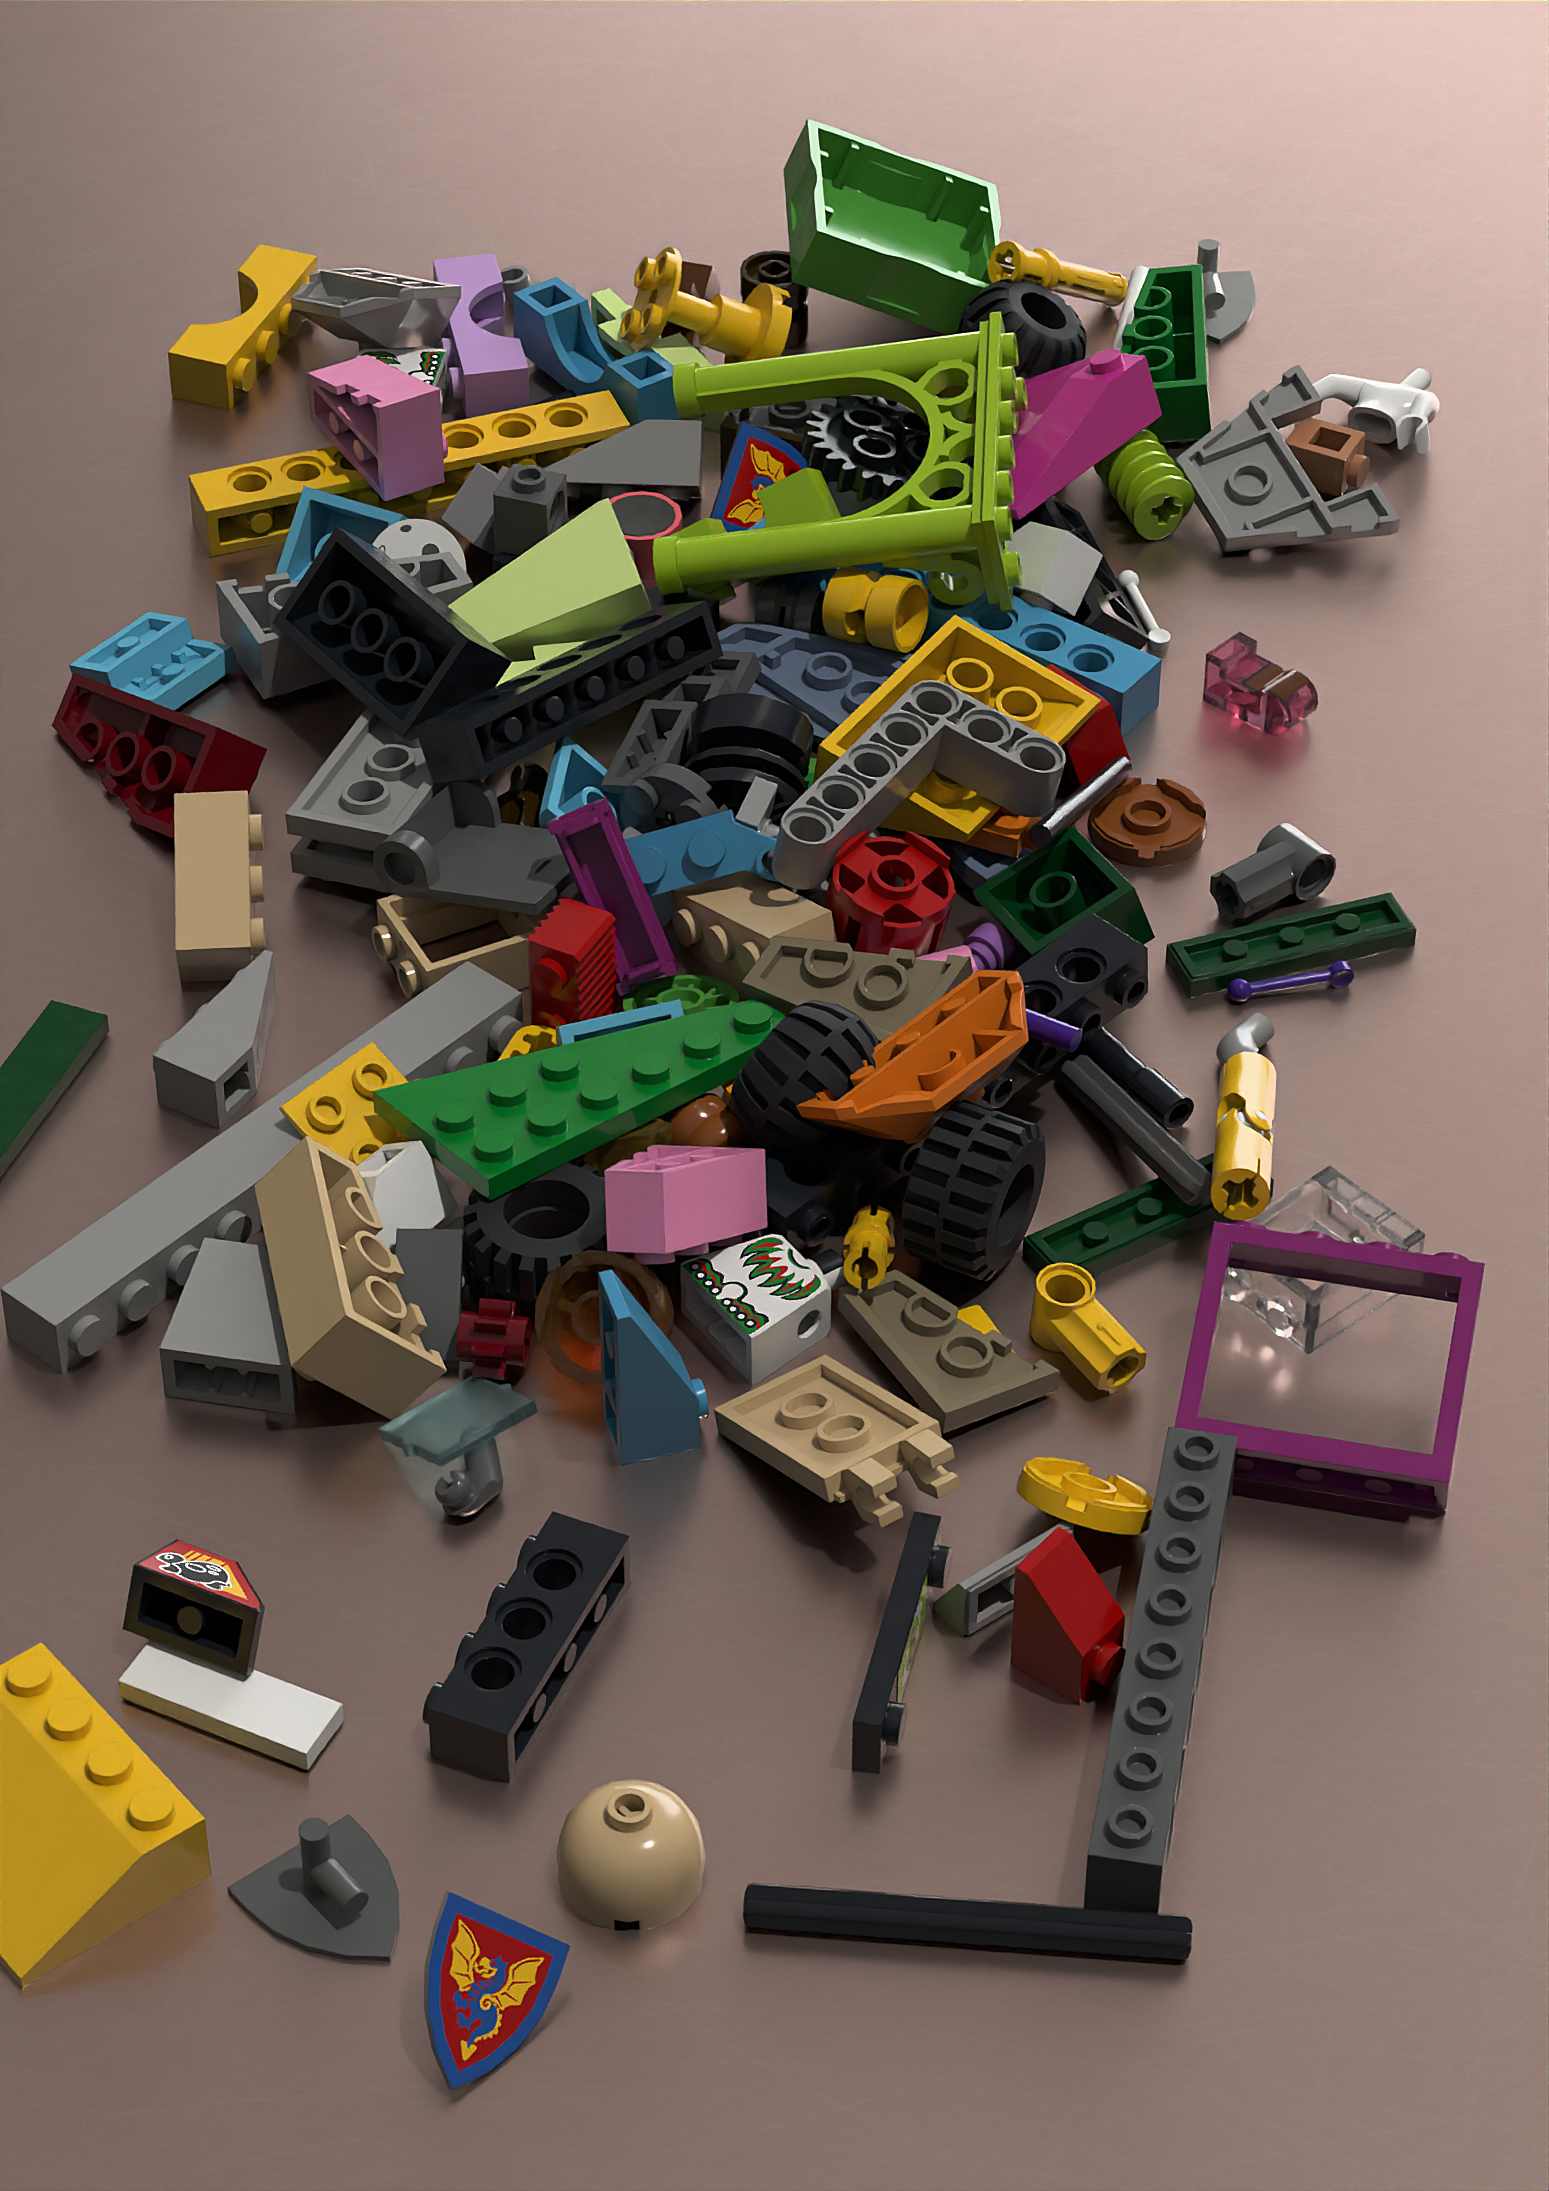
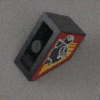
M176 1539L133 1565L122 1629L238 1674L248 1676L254 1671L265 1606L238 1562Z

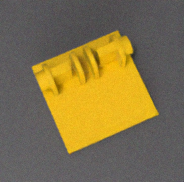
M373 1042L356 1052L279 1108L303 1137H310L352 1161L356 1166L384 1144L411 1142L409 1138L374 1112L372 1091L408 1083V1081Z

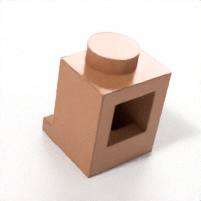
M1309 417L1301 420L1285 440L1318 493L1333 494L1340 497L1349 486L1360 488L1367 477L1370 459L1364 455L1365 432Z

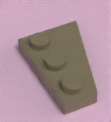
M775 936L744 978L742 984L746 997L750 999L759 998L774 1009L785 1014H789L794 1008L810 1000L838 1004L861 1017L875 1034L880 1044L970 977L973 973L970 956L948 954L946 961L916 958L914 950L891 948L889 955L853 951L850 943Z
M897 1269L887 1272L880 1285L873 1289H867L868 1279L862 1281L861 1289L855 1288L852 1285L839 1289L838 1310L926 1414L939 1421L940 1430L943 1433L1058 1390L1060 1370L1042 1359L1034 1365L1011 1351L1012 1341L994 1329L987 1334L976 1330L957 1318L958 1307Z

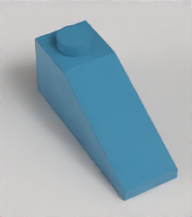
M612 1270L598 1272L602 1416L621 1466L699 1449L700 1420L709 1417L707 1395L701 1379H690L680 1353Z

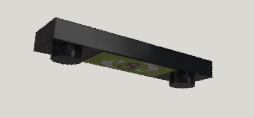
M914 1511L853 1718L852 1769L880 1774L888 1745L900 1747L907 1719V1704L901 1703L933 1587L945 1589L950 1571L952 1547L941 1545L942 1516Z

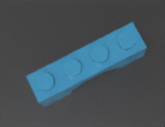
M558 277L513 293L514 338H520L525 357L566 389L574 391L577 396L609 390L629 422L630 427L646 419L681 420L677 412L673 391L674 365L651 348L619 360L616 359L606 348L595 328L588 300Z

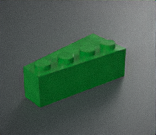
M1202 264L1149 268L1133 307L1134 318L1132 323L1126 324L1123 331V345L1120 351L1122 354L1146 356L1162 413L1161 417L1146 428L1156 435L1159 443L1174 441L1190 443L1203 438L1211 431L1207 317Z

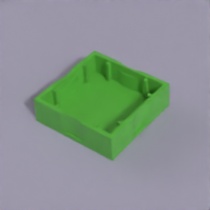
M807 119L783 168L792 282L947 335L957 334L964 308L976 294L992 284L988 275V260L993 249L1000 243L999 229L1001 226L996 185L930 161L902 155L873 141Z

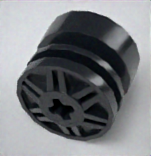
M749 693L718 695L701 702L692 712L686 749L687 762L683 767L702 777L712 787L706 795L715 803L718 810L725 803L728 810L732 809L734 818L755 776L778 784L770 819L772 824L780 826L781 818L785 811L806 791V781L804 778L809 772L814 728L806 715L792 705L775 698Z

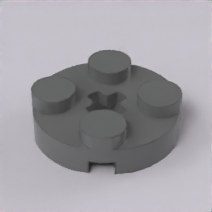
M671 763L655 764L647 772H641L623 790L620 798V814L625 829L630 826L642 834L728 811V808L724 803L719 810L717 809L715 803L706 795L712 787L702 777L687 768ZM670 813H672L675 816L676 822L673 820Z

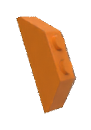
M1002 970L976 971L874 1047L875 1051L872 1057L875 1059L876 1068L868 1066L867 1060H862L865 1067L850 1075L854 1088L840 1099L835 1101V1096L825 1088L815 1093L817 1097L796 1105L801 1117L874 1138L904 1140L908 1144L925 1140L933 1125L954 1102L962 1101L963 1099L973 1103L978 1101L985 1094L984 1087L1005 1072L1029 1041L1024 984L1019 972Z

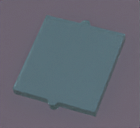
M470 1376L378 1429L382 1440L403 1449L406 1457L416 1455L442 1467L536 1414L538 1409L535 1400L512 1391L510 1384L500 1386L484 1378Z

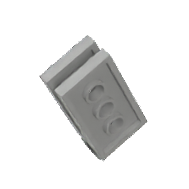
M368 707L364 710L285 813L287 834L302 836L290 852L292 873L317 877L324 881H336L370 888L383 893H393L380 882L374 871V851L383 841L451 783L432 782L418 738L412 741L402 738ZM487 776L480 780L484 782Z

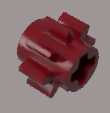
M480 1298L479 1312L462 1311L457 1331L456 1356L458 1361L473 1363L472 1377L508 1381L510 1366L523 1368L527 1366L531 1347L532 1322L530 1317L515 1316L516 1302Z

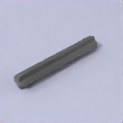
M1079 1055L1074 1061L1066 1060L1063 1063L1061 1070L1065 1075L1062 1083L1187 1205L1197 1206L1203 1199L1207 1201L1211 1199L1212 1174L1095 1062L1086 1055Z

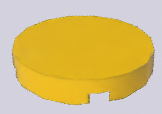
M1035 1457L1026 1461L1025 1466L1023 1465L1016 1484V1492L1026 1502L1045 1513L1073 1524L1116 1534H1141L1149 1530L1154 1500L1142 1487L1126 1478L1115 1474L1114 1476L1108 1475L1107 1481L1090 1475L1092 1468L1085 1467L1086 1464L1055 1457Z

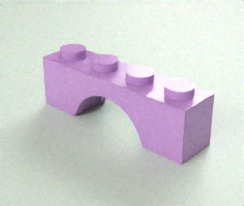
M495 253L433 260L434 281L461 286V298L439 339L441 349H446L447 370L452 400L461 399L466 419L529 406V369L520 338L504 337L490 333L492 330L505 326L503 280Z

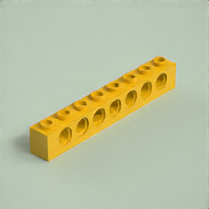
M609 390L443 423L442 432L448 445V456L443 459L445 482L388 501H384L336 446L188 475L192 519L209 556L214 557L286 542L304 486L402 514L406 517L448 508L477 463L495 473H498L502 466L510 469L513 464L522 466L534 465L545 468L629 428L630 424Z

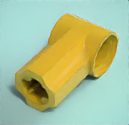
M1071 1263L1048 1265L1039 1272L1036 1278L1029 1324L1032 1338L1045 1349L1063 1352L1098 1390L1105 1389L1111 1395L1128 1387L1136 1374L1144 1369L1147 1352L1095 1299V1280L1088 1271Z

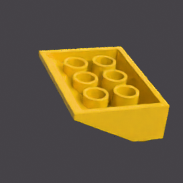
M954 615L819 745L813 784L911 686L920 681L933 680L948 684L1048 737L1060 746L1099 709L1101 699ZM933 770L878 827L905 832L911 831L916 834L967 842L1002 806Z
M42 1642L0 1665V1963L21 1988H24L212 1876L205 1818Z

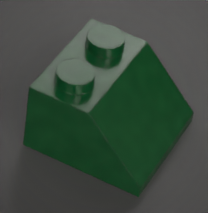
M1075 826L1064 831L1047 847L1038 848L973 890L976 900L1030 958L1091 913L1096 914L1143 945L1155 938L1135 888Z

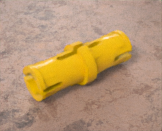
M871 1205L861 1208L854 1217L853 1225L845 1235L843 1245L850 1246H844L843 1249L845 1258L843 1272L847 1281L855 1288L861 1289L863 1278H868L867 1289H873L880 1285L885 1278L887 1267L894 1258L895 1249H890L889 1247H895L896 1244L893 1234L895 1221L890 1211L883 1206L878 1205L876 1215H871Z

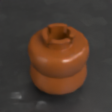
M704 1093L672 1109L674 1112L672 1114L667 1112L663 1120L662 1145L754 1148L755 1141L741 1125L736 1113H733L727 1103L714 1093Z

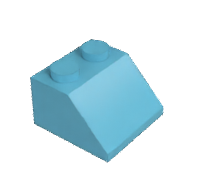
M304 486L275 574L288 572L290 581L301 580L336 526L372 545L380 533L390 525L409 518L402 514Z

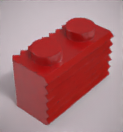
M570 898L558 899V905L552 906L551 913H546V920L540 921V927L533 928L534 934L527 935L531 1025H543L556 1030L558 1026L611 1015L617 1008L618 1003L615 999L618 997V994L615 992L616 983L614 982L618 977L614 973L617 969L614 963L617 959L614 954L617 947L613 944L617 939L613 934L616 930L613 925L616 918L611 912Z

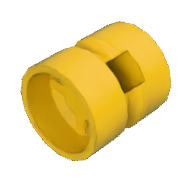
M850 566L841 567L832 576L825 591L822 606L824 628L830 638L864 645L870 642L874 647L908 653L917 646L925 631L929 614V596L927 588L921 580L891 574L881 576L879 572Z

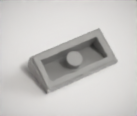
M1064 1520L959 1582L934 1602L935 1612L962 1637H965L1012 1610L1014 1603L1015 1567L1058 1526L1069 1531L1074 1537V1524Z

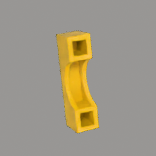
M260 244L238 269L241 315L219 323L191 324L168 351L172 397L230 410L243 393L248 392L252 388L258 375L267 364H271L275 360L277 352L291 336L297 333L300 324L305 320L304 316L291 309V297L303 283L309 282V275L312 271L318 270L317 256Z

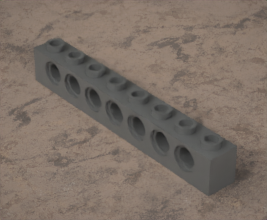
M1168 1426L1087 1853L1084 1907L1160 1913L1232 1497L1237 1436Z

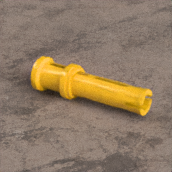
M1002 241L993 249L988 260V275L992 284L1003 279H1012L1014 281L1025 279L1033 281L1034 284L1039 283L1049 288L1050 292L1100 302L1111 307L1121 304L1127 294L1128 284L1126 278L1121 276L1122 274L1060 261L1053 252L1044 248H1036L1029 251L1024 250L1020 244L1014 241ZM1012 257L1011 261H1007L1005 258Z

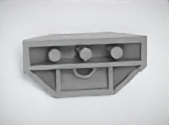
M365 268L313 270L309 275V282L303 283L291 297V309L340 339L359 342V351L364 349H416V347L436 346L461 298V286Z

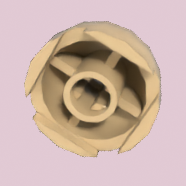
M627 1779L611 1781L589 1791L568 1813L559 1836L557 1864L560 1890L575 1913L600 1927L615 1929L614 1920L623 1922L639 1921V1930L653 1929L682 1916L697 1900L703 1885L706 1857L698 1819L677 1794L658 1783Z

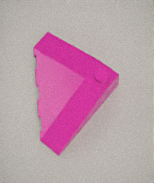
M1108 349L1098 352L1092 357L1025 380L1028 409L1019 411L1018 434L1011 435L1015 451V469L1009 470L1013 480L1014 504L1005 506H1009L1012 519L1020 520L1162 416L1146 356L1122 354L1118 349Z

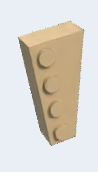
M305 1136L254 1185L260 1212V1223L264 1231L269 1256V1267L273 1275L279 1305L278 1312L282 1319L288 1348V1360L291 1367L303 1378L309 1381L318 1380L393 1421L435 1383L447 1369L439 1352L431 1349L428 1352L425 1351L419 1334L428 1326L419 1306L412 1303L406 1306L396 1282L405 1274L397 1256L392 1254L387 1246L376 1237L384 1227L356 1164L310 1137Z

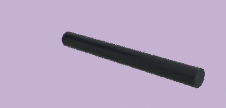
M1124 756L1114 757L1032 826L1028 833L1031 844L1037 848L1047 847L1124 781L1132 772V764L1129 759Z

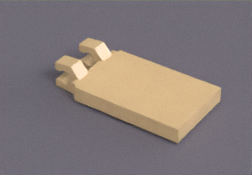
M826 1354L713 1409L719 1433L829 1503L834 1500L843 1503L851 1499L861 1518L879 1528H883L904 1517L902 1505L897 1501H890L885 1496V1493L898 1487L896 1476L906 1470L909 1471L920 1491L936 1499H940L961 1488L959 1476L954 1472H947L942 1467V1464L954 1459L955 1455L953 1446L942 1439L939 1421Z

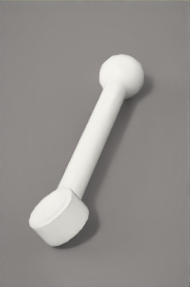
M1132 570L1121 572L1118 575L1117 581L1122 590L1128 592L1149 632L1148 637L1150 640L1147 642L1148 647L1157 652L1166 651L1170 646L1171 635L1168 631L1159 629L1138 589V575Z

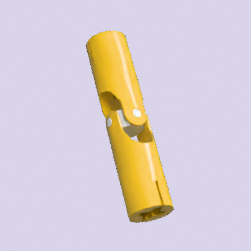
M1242 1052L1233 1055L1227 1060V1064L1224 1063L1220 1070L1217 1129L1215 1133L1210 1198L1214 1208L1220 1214L1224 1211L1223 1216L1241 1221L1255 1218L1261 1214L1267 1207L1270 1198L1273 1135L1271 1133L1264 1134L1272 1128L1274 1123L1277 1074L1273 1064L1266 1057L1255 1052Z

